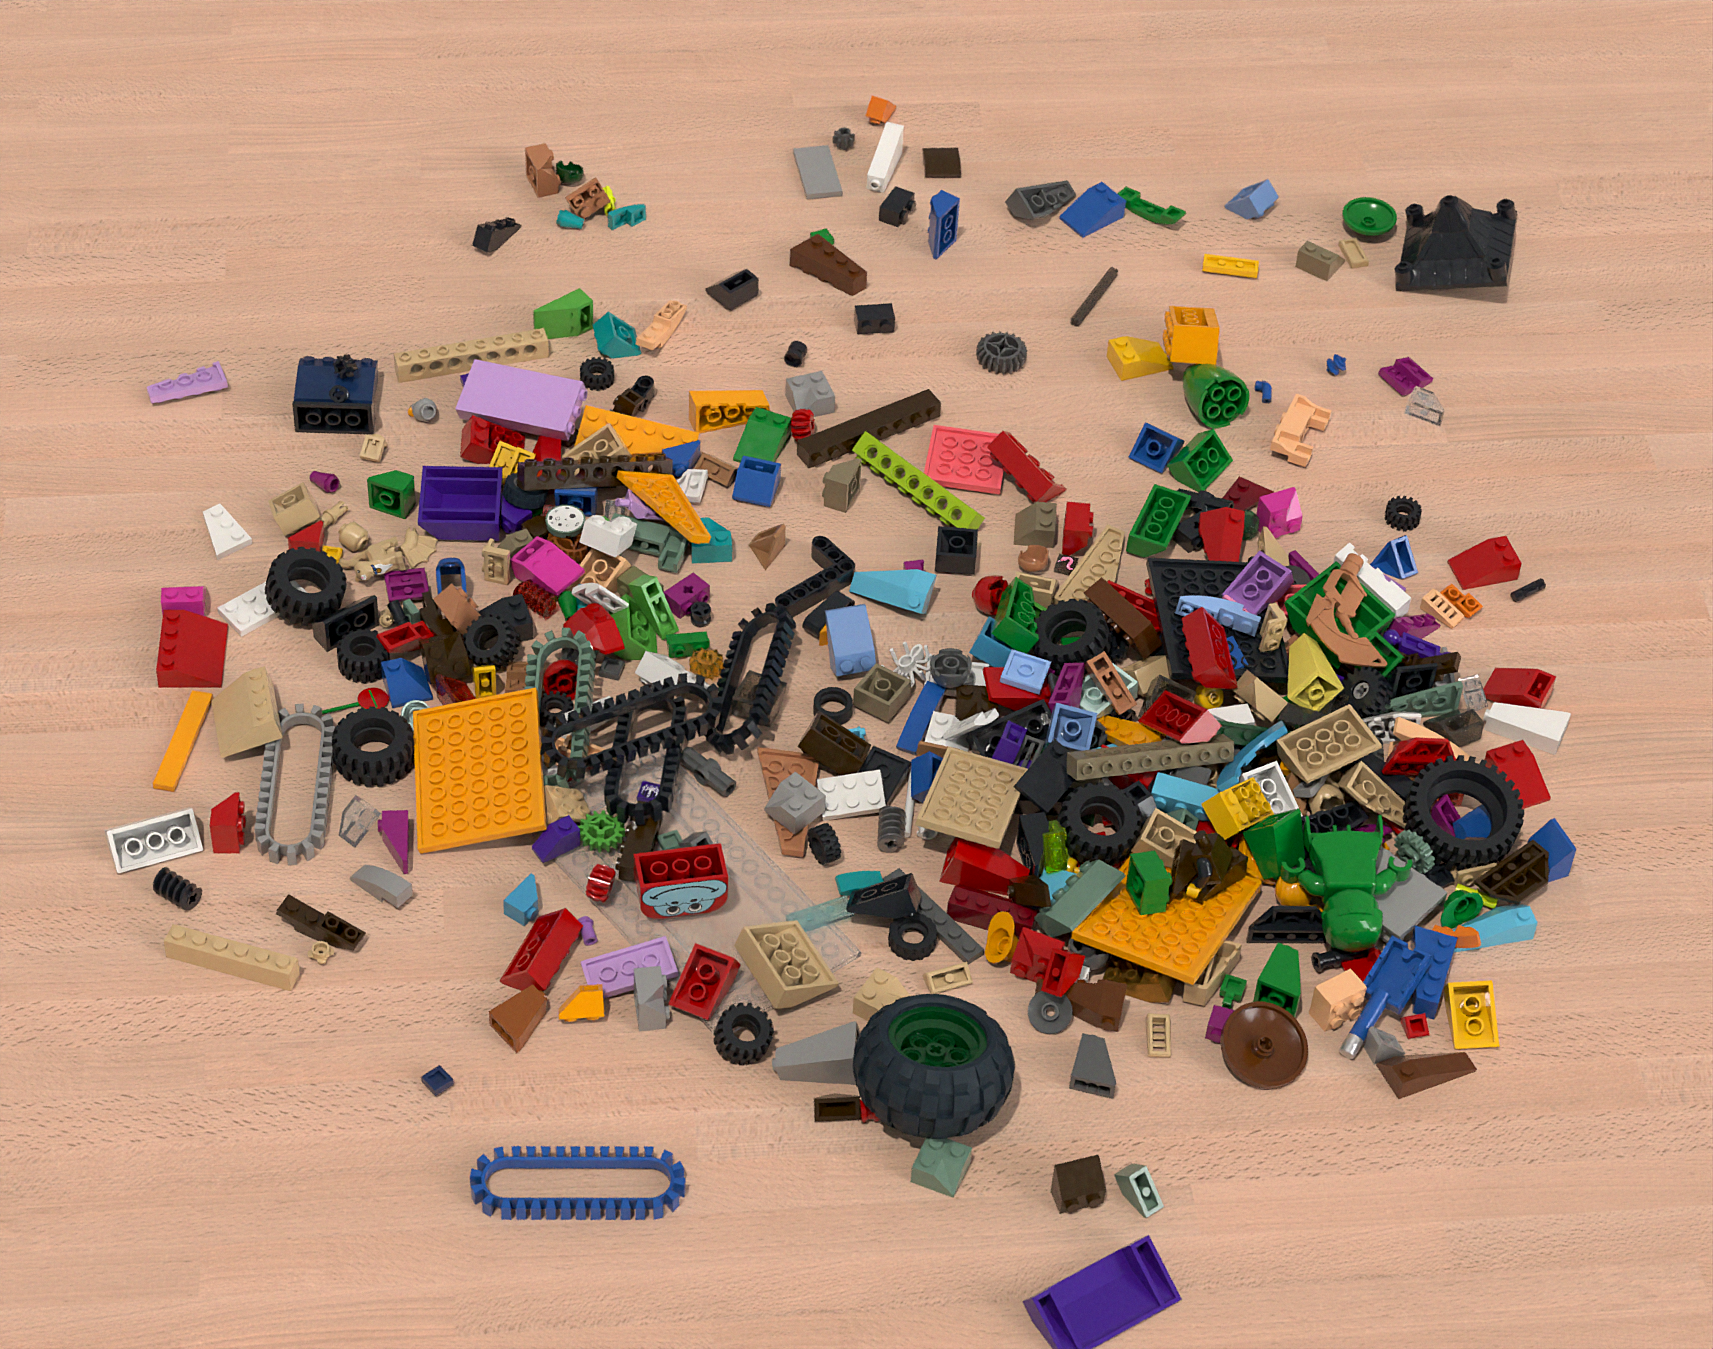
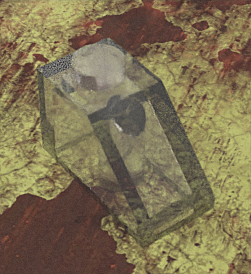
M1416 386L1407 400L1405 414L1441 426L1445 410L1434 392Z
M355 795L342 812L338 836L356 848L381 813L368 802Z

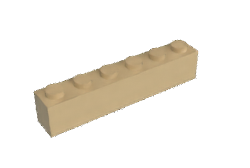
M175 924L171 926L164 939L167 958L280 989L292 991L300 975L298 958Z

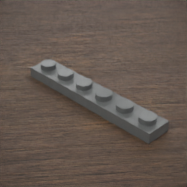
M898 868L885 876L883 882L906 874ZM918 886L921 899L917 913L924 914L932 919V922L936 925L937 937L963 962H967L968 965L983 956L984 949Z

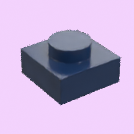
M440 1065L421 1076L422 1083L434 1096L454 1085L453 1078Z

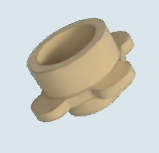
M318 941L312 945L307 955L309 958L317 960L319 964H324L327 962L326 959L334 954V949L329 947L328 943Z

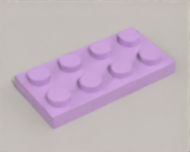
M666 936L580 961L587 985L603 984V999L634 990V968L661 966L662 975L666 974L667 979L679 976Z

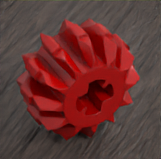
M806 409L795 410L791 418V432L795 441L815 433L816 425L813 412Z
M604 864L594 866L586 886L588 898L597 902H605L609 898L616 876L613 868Z

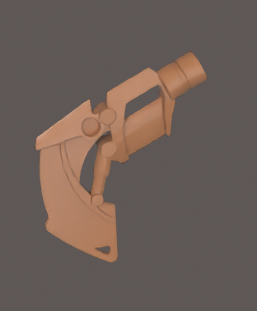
M1350 553L1340 569L1333 570L1323 586L1324 598L1318 594L1316 595L1306 618V623L1308 627L1311 625L1320 640L1338 656L1339 662L1356 666L1385 668L1387 666L1385 659L1366 637L1358 638V634L1355 633L1349 619L1355 617L1356 609L1363 597L1367 596L1357 578L1364 561L1359 555ZM1340 577L1348 582L1341 595L1335 588ZM1334 607L1337 608L1335 616L1339 618L1348 635L1339 631L1334 619Z

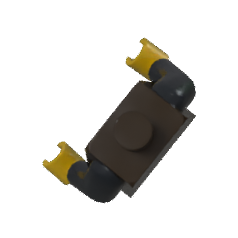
M1201 830L1194 834L1196 844L1191 858L1198 876L1194 884H1189L1186 891L1187 896L1197 898L1205 885L1219 884L1224 880L1233 853L1225 843L1224 837L1218 833L1206 834L1205 831Z

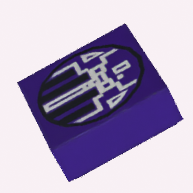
M642 781L637 801L649 802L653 800L659 793L660 784Z

